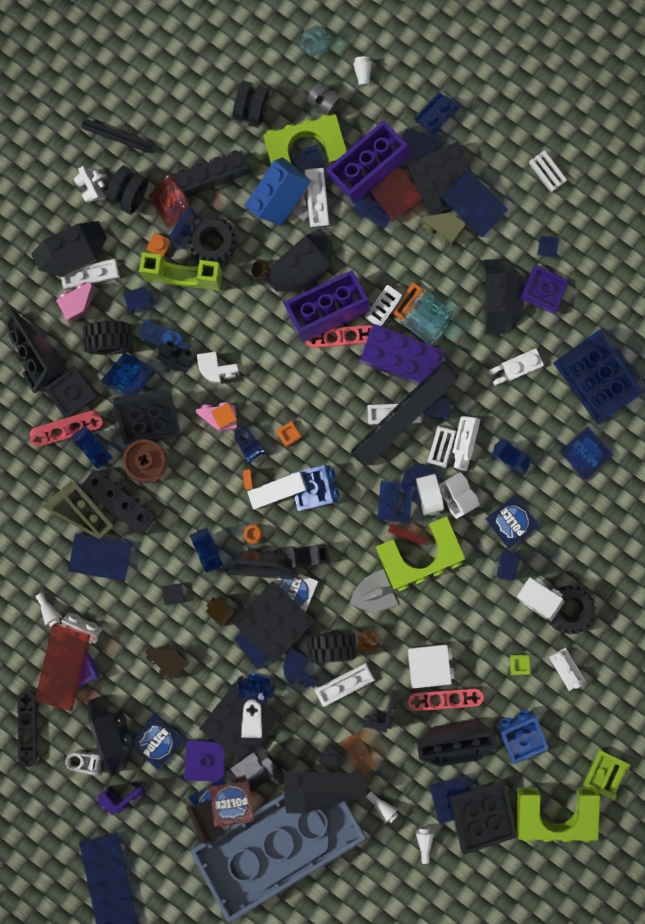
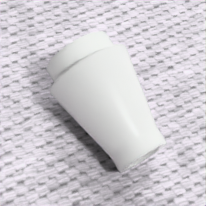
M367 56L356 57L353 63L359 86L370 84L372 62L370 57Z

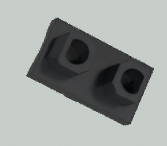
M169 340L164 345L160 344L156 359L166 366L165 372L169 373L171 369L187 373L191 364L192 351L183 349L179 353L175 351V343Z

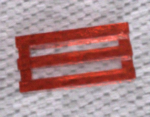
M390 525L388 533L423 546L427 540L424 536L394 525Z

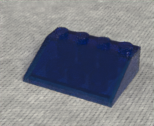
M604 327L553 362L597 425L645 392L644 382Z

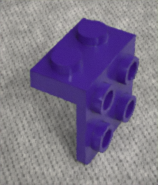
M143 782L122 801L118 799L108 786L97 796L99 799L97 802L103 810L107 809L111 815L115 812L120 814L130 805L129 800L135 801L145 792L144 787L147 784Z

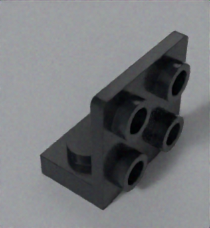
M390 691L383 721L380 716L369 714L368 717L364 716L363 727L385 733L387 728L391 729L394 719L391 716L392 709L396 710L399 699L394 691Z
M262 744L230 766L231 771L250 792L270 778L273 781L277 780L281 786L284 784L282 768Z

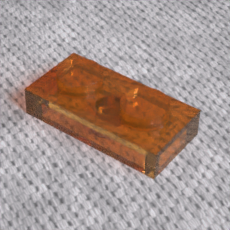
M358 732L341 741L358 774H365L377 767Z

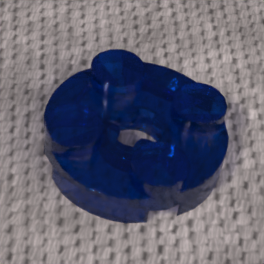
M425 464L411 466L403 475L402 488L404 494L412 501L421 502L416 479L435 474L437 482L440 484L439 475L436 470Z
M249 674V678H244V675L240 676L236 684L237 696L239 698H249L259 703H267L268 699L274 696L276 688L275 683L272 685L268 677L258 674Z

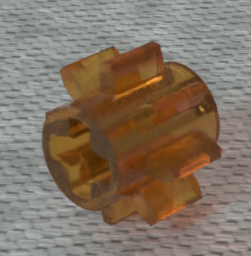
M374 629L371 632L364 630L358 636L359 642L357 645L364 654L367 652L375 653L380 648L381 644L379 641L382 639Z

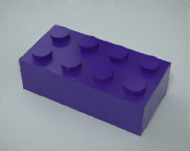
M383 120L328 167L326 171L334 184L355 204L411 156V152L406 142Z
M353 270L283 302L302 343L371 311L369 300Z
M373 324L369 330L358 362L419 385L441 364L445 351Z

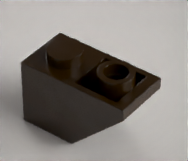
M148 648L145 651L147 660L152 665L157 664L160 668L159 673L165 679H174L190 664L178 649Z

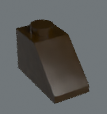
M213 597L206 605L208 609L205 611L221 627H224L237 612L221 597H217V599Z

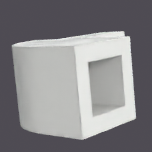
M216 352L197 354L199 370L210 383L220 385L221 377L224 376V379L235 378L236 374H239L237 364L219 366Z
M436 475L417 478V489L424 516L438 514L444 509Z

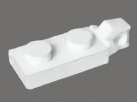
M464 416L460 418L452 452L455 454L454 468L467 470L472 457L480 419Z

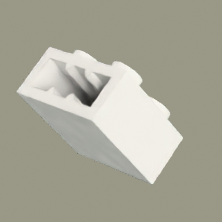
M446 644L407 648L412 688L451 684V679H454V670L449 666V660H452L451 648H447Z

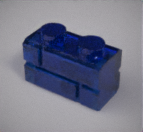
M502 551L501 555L496 556L494 564L496 567H494L492 574L494 578L508 581L516 580L518 572L516 568L519 567L520 559L515 557L516 553Z

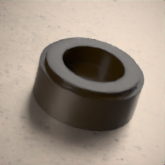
M258 259L252 265V275L255 278L264 279L269 274L270 266L267 261Z

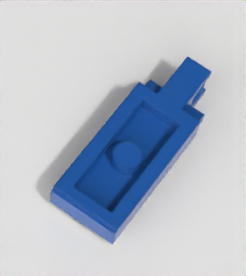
M147 319L144 320L137 335L139 338L157 346H160V344L164 345L169 340L175 343V351H178V349L189 350L191 347L190 344L182 341L184 337L180 336V334Z

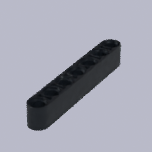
M443 361L351 450V454L364 467L369 465L458 379L459 374L446 361Z

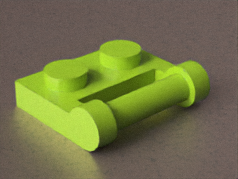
M598 749L583 782V786L597 788L599 794L615 801L619 785L626 770H629L631 765ZM616 764L619 768L609 790H606L604 788Z

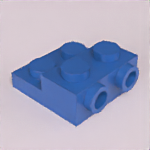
M322 465L299 471L302 473L307 490L294 495L298 511L338 503L337 498L340 497L338 487L334 486L333 479L336 478L335 470L330 468V465Z
M532 710L520 711L517 717L513 719L509 717L504 718L500 721V724L496 725L512 764L549 750L538 719Z

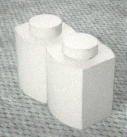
M461 472L438 484L442 498L447 502L451 514L456 519L479 506L477 495L470 489L467 478Z

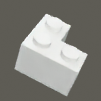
M529 577L517 595L518 600L534 612H538L552 621L564 603V600L561 598L562 594L553 588L551 591L548 590L546 584L540 579L535 578L533 580Z

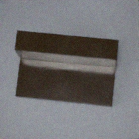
M207 799L194 807L186 806L202 843L210 845L226 836L210 800Z

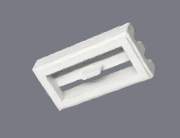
M545 150L529 161L530 166L550 192H553L567 181ZM541 158H543L546 161V163L549 165V167L556 174L560 181H558V179L554 176V174L551 172V170L548 168V166ZM537 161L545 170L547 175L551 178V180L554 182V186L550 183V181L547 179V177L544 175L541 169L537 166Z
M441 426L437 427L427 463L446 468L456 431ZM440 431H443L444 433L437 454L436 460H432L440 435ZM450 433L451 437L442 463L440 458L447 434Z

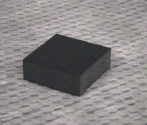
M182 583L162 586L165 605L185 602Z

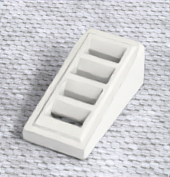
M387 285L370 308L371 311L364 318L373 324L382 326L401 300L402 295ZM386 294H390L392 297L395 298V300H391L386 296ZM382 299L389 303L391 306L387 307L385 304H383L381 302ZM377 306L385 310L386 313L384 314L381 311H379L377 309ZM375 312L377 315L382 317V319L378 320L371 314Z

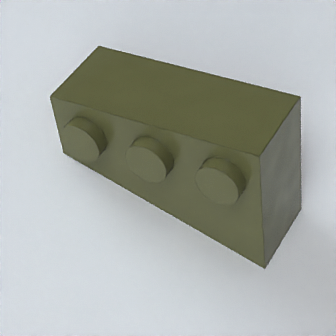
M72 481L42 506L44 509L98 539L113 527L82 489Z

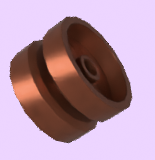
M137 440L125 450L123 466L127 474L139 482H156L167 470V454L161 446L152 440ZM147 458L149 463L144 465L143 460Z

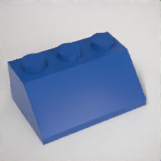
M284 157L273 161L244 206L259 218L281 226L312 180Z

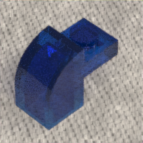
M86 425L70 437L97 469L113 458Z
M502 437L495 444L491 453L497 462L522 476L526 474L533 462V459L526 452L515 448L508 440Z
M208 528L190 534L191 541L206 573L224 566L215 540Z
M291 648L284 661V675L292 685H294L296 679H299L300 685L307 689L310 686L314 688L318 680L301 671L308 660V656L294 648Z

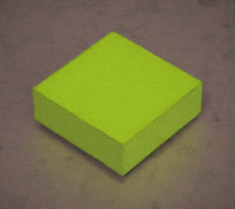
M510 655V674H531L530 655Z

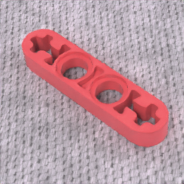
M372 325L333 328L324 333L325 344H321L322 340H316V344H312L311 341L305 342L310 348L365 344L367 336H362L363 340L359 341L360 334L358 330H362V334H366ZM347 332H355L357 338L354 341L347 340ZM329 333H335L338 336L336 342L330 343L327 340Z
M91 410L35 427L30 431V441L34 446H43L96 430L102 426V415L96 410ZM72 423L80 424L78 428L70 427ZM55 428H59L62 430V432L59 434L52 433V430Z
M476 688L415 692L408 697V705L415 711L476 707L482 704L484 696ZM463 692H466V696H472L473 692L480 696L475 703H473L472 699H466L467 704H463ZM453 693H457L461 697L458 704L450 702V696ZM424 695H428V707H425V703H419L418 707L411 703L415 696L423 700L425 699ZM433 695L441 697V703L437 706L432 705L430 702V698Z

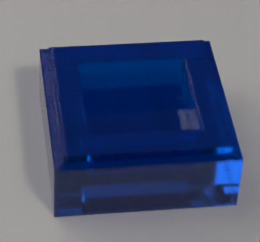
M540 235L537 255L556 258L559 238Z

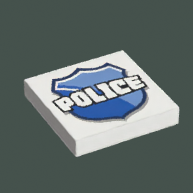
M299 573L297 574L300 576V581L277 579L276 584L306 612L318 581Z

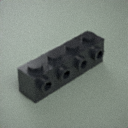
M234 150L225 157H214L208 163L193 165L192 169L186 171L179 170L171 178L176 190H179L183 199L249 175L250 172L243 151Z
M94 469L80 488L140 535H143L157 518L153 514L155 511L147 504L143 507L138 503L140 499L133 493L129 495L123 491L125 487L119 482H111L108 479L110 475L105 471Z

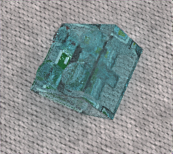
M423 289L406 311L400 323L431 346L444 332L453 312L447 305L442 304L431 293Z

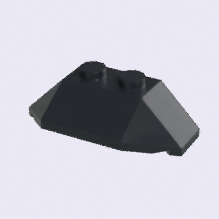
M99 221L78 223L43 240L31 255L39 271L64 277L97 261L107 237Z
M320 228L305 235L275 262L264 279L276 292H303L331 267L332 241Z
M484 259L485 335L505 334L524 314V302L520 299L523 293V276L503 259Z
M248 548V551H241L221 568V573L226 575L300 581V576L293 568L289 567L287 560L278 553V550L267 549V552H259L257 548Z
M101 696L88 700V721L102 763L109 770V774L113 776L125 770L134 748L133 738L121 708Z
M472 720L434 726L417 741L419 760L439 767L477 761L491 750L497 748L495 730Z

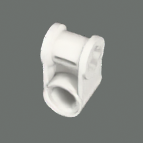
M251 699L244 704L242 738H262L261 705L257 700ZM251 704L258 708V710L254 711V714H250V710H247Z
M74 751L66 758V766L69 770L91 775H102V761L99 753ZM71 757H79L80 765H73L71 763Z

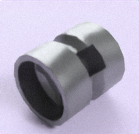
M319 81L309 93L306 101L315 108L319 107V111L324 115H328L336 110L342 97L335 91L330 92L329 87Z

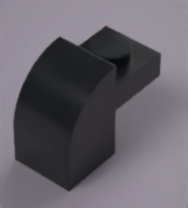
M327 544L288 548L287 561L289 567L301 568L328 564Z

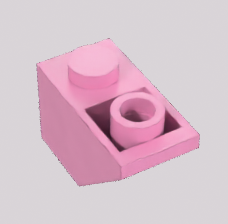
M90 282L79 284L76 290L64 292L56 300L69 323L87 315L95 290Z
M225 402V403H220V404H219V407H221L222 405H224V404H226V403H229V405H230V407H231V409H232V411H233V413H234V415H235V417H236V408H235V405H231L230 402ZM211 404L201 405L200 409H196V413L217 431L238 430L237 421L222 429L219 428L211 411L219 407H212Z

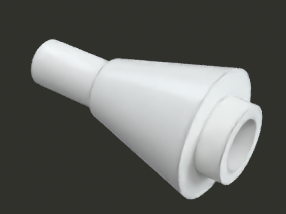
M43 593L38 594L36 598L41 605L45 627L50 626V628L59 625L62 616L47 602Z
M372 791L366 796L375 805L385 824L387 822L392 823L398 816L396 813L397 808L380 800Z
M420 826L415 833L422 853V863L428 864L430 863L429 851L435 831L430 826Z

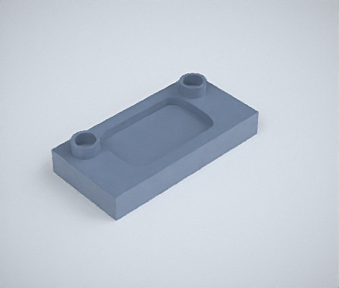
M326 768L320 771L321 773H330ZM283 794L225 829L226 836L210 845L202 843L190 852L227 922L230 923L367 840V837L346 801L307 814L286 813Z

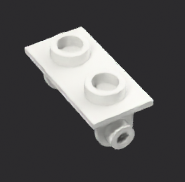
M68 613L62 619L60 626L64 632L76 636L78 631L81 632L79 639L89 644H96L97 636L103 630L97 624L85 621L80 616Z
M566 647L549 657L569 691L582 686L585 679Z

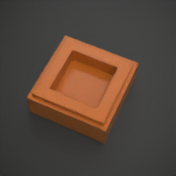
M229 403L211 411L220 429L237 421Z
M293 421L276 430L285 447L302 438Z
M243 470L244 487L246 490H252L251 470Z

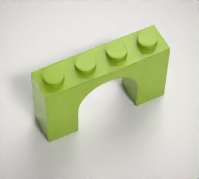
M326 114L317 120L308 119L303 121L302 124H290L285 126L284 129H272L263 134L271 164L274 160L284 157L291 163L288 154L290 146L301 137H313L320 141L324 146L330 166L347 152L336 114Z
M144 252L141 254L139 272L145 281L220 291L222 270L219 262L199 260V266L190 267L169 263L159 254Z
M447 516L428 524L437 546V554L434 561L425 568L416 569L408 566L401 558L394 539L375 547L393 590L398 589V591L409 588L408 583L415 581L418 584L427 580V575L433 573L434 576L444 573V568L451 566L453 569L462 565L461 561L465 560V557Z
M518 787L516 831L519 840L526 842L533 840L545 842L553 840L591 842L592 840H598L600 795L597 788H577L576 809L573 816L564 823L551 824L540 817V793L538 787Z

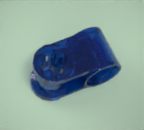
M239 427L235 430L234 438L249 464L258 456L265 455L259 442L248 428ZM240 431L248 433V438L245 441L238 439Z

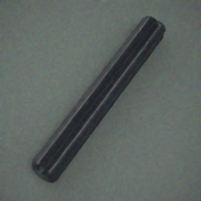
M84 119L81 127L86 131L146 153L152 151L153 144L149 141L88 119Z

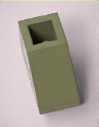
M452 213L424 216L421 220L424 231L429 234H435L438 237V241L450 246L466 224Z

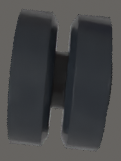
M242 80L236 95L232 120L242 124L248 117L249 126L259 128L267 109L269 87L258 85L254 91L252 82Z
M125 165L121 166L110 182L106 193V203L113 207L120 206L123 212L132 215L138 209L145 196L149 178L141 173L134 175L133 169Z

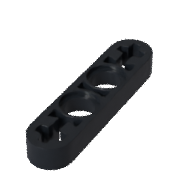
M26 690L21 692L17 699L18 760L21 766L31 767L38 758L37 697L33 691ZM28 694V697H32V701L28 702V708L32 707V710L22 711V708H26V701H23L22 698ZM25 713H29L33 718L30 724H25L22 720ZM25 733H30L33 737V741L30 744H26L23 741ZM33 746V749L29 750V756H32L33 759L27 763V760L23 759L27 755V749L23 750V747Z

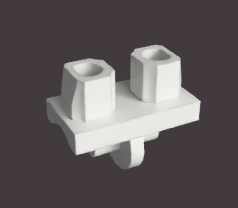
M83 166L79 168L80 173L74 178V181L78 187L87 186L88 190L82 193L85 202L90 203L95 200H104L106 197L102 189L106 187L104 181L107 179L106 174H99L98 170L92 171L91 168L85 169Z

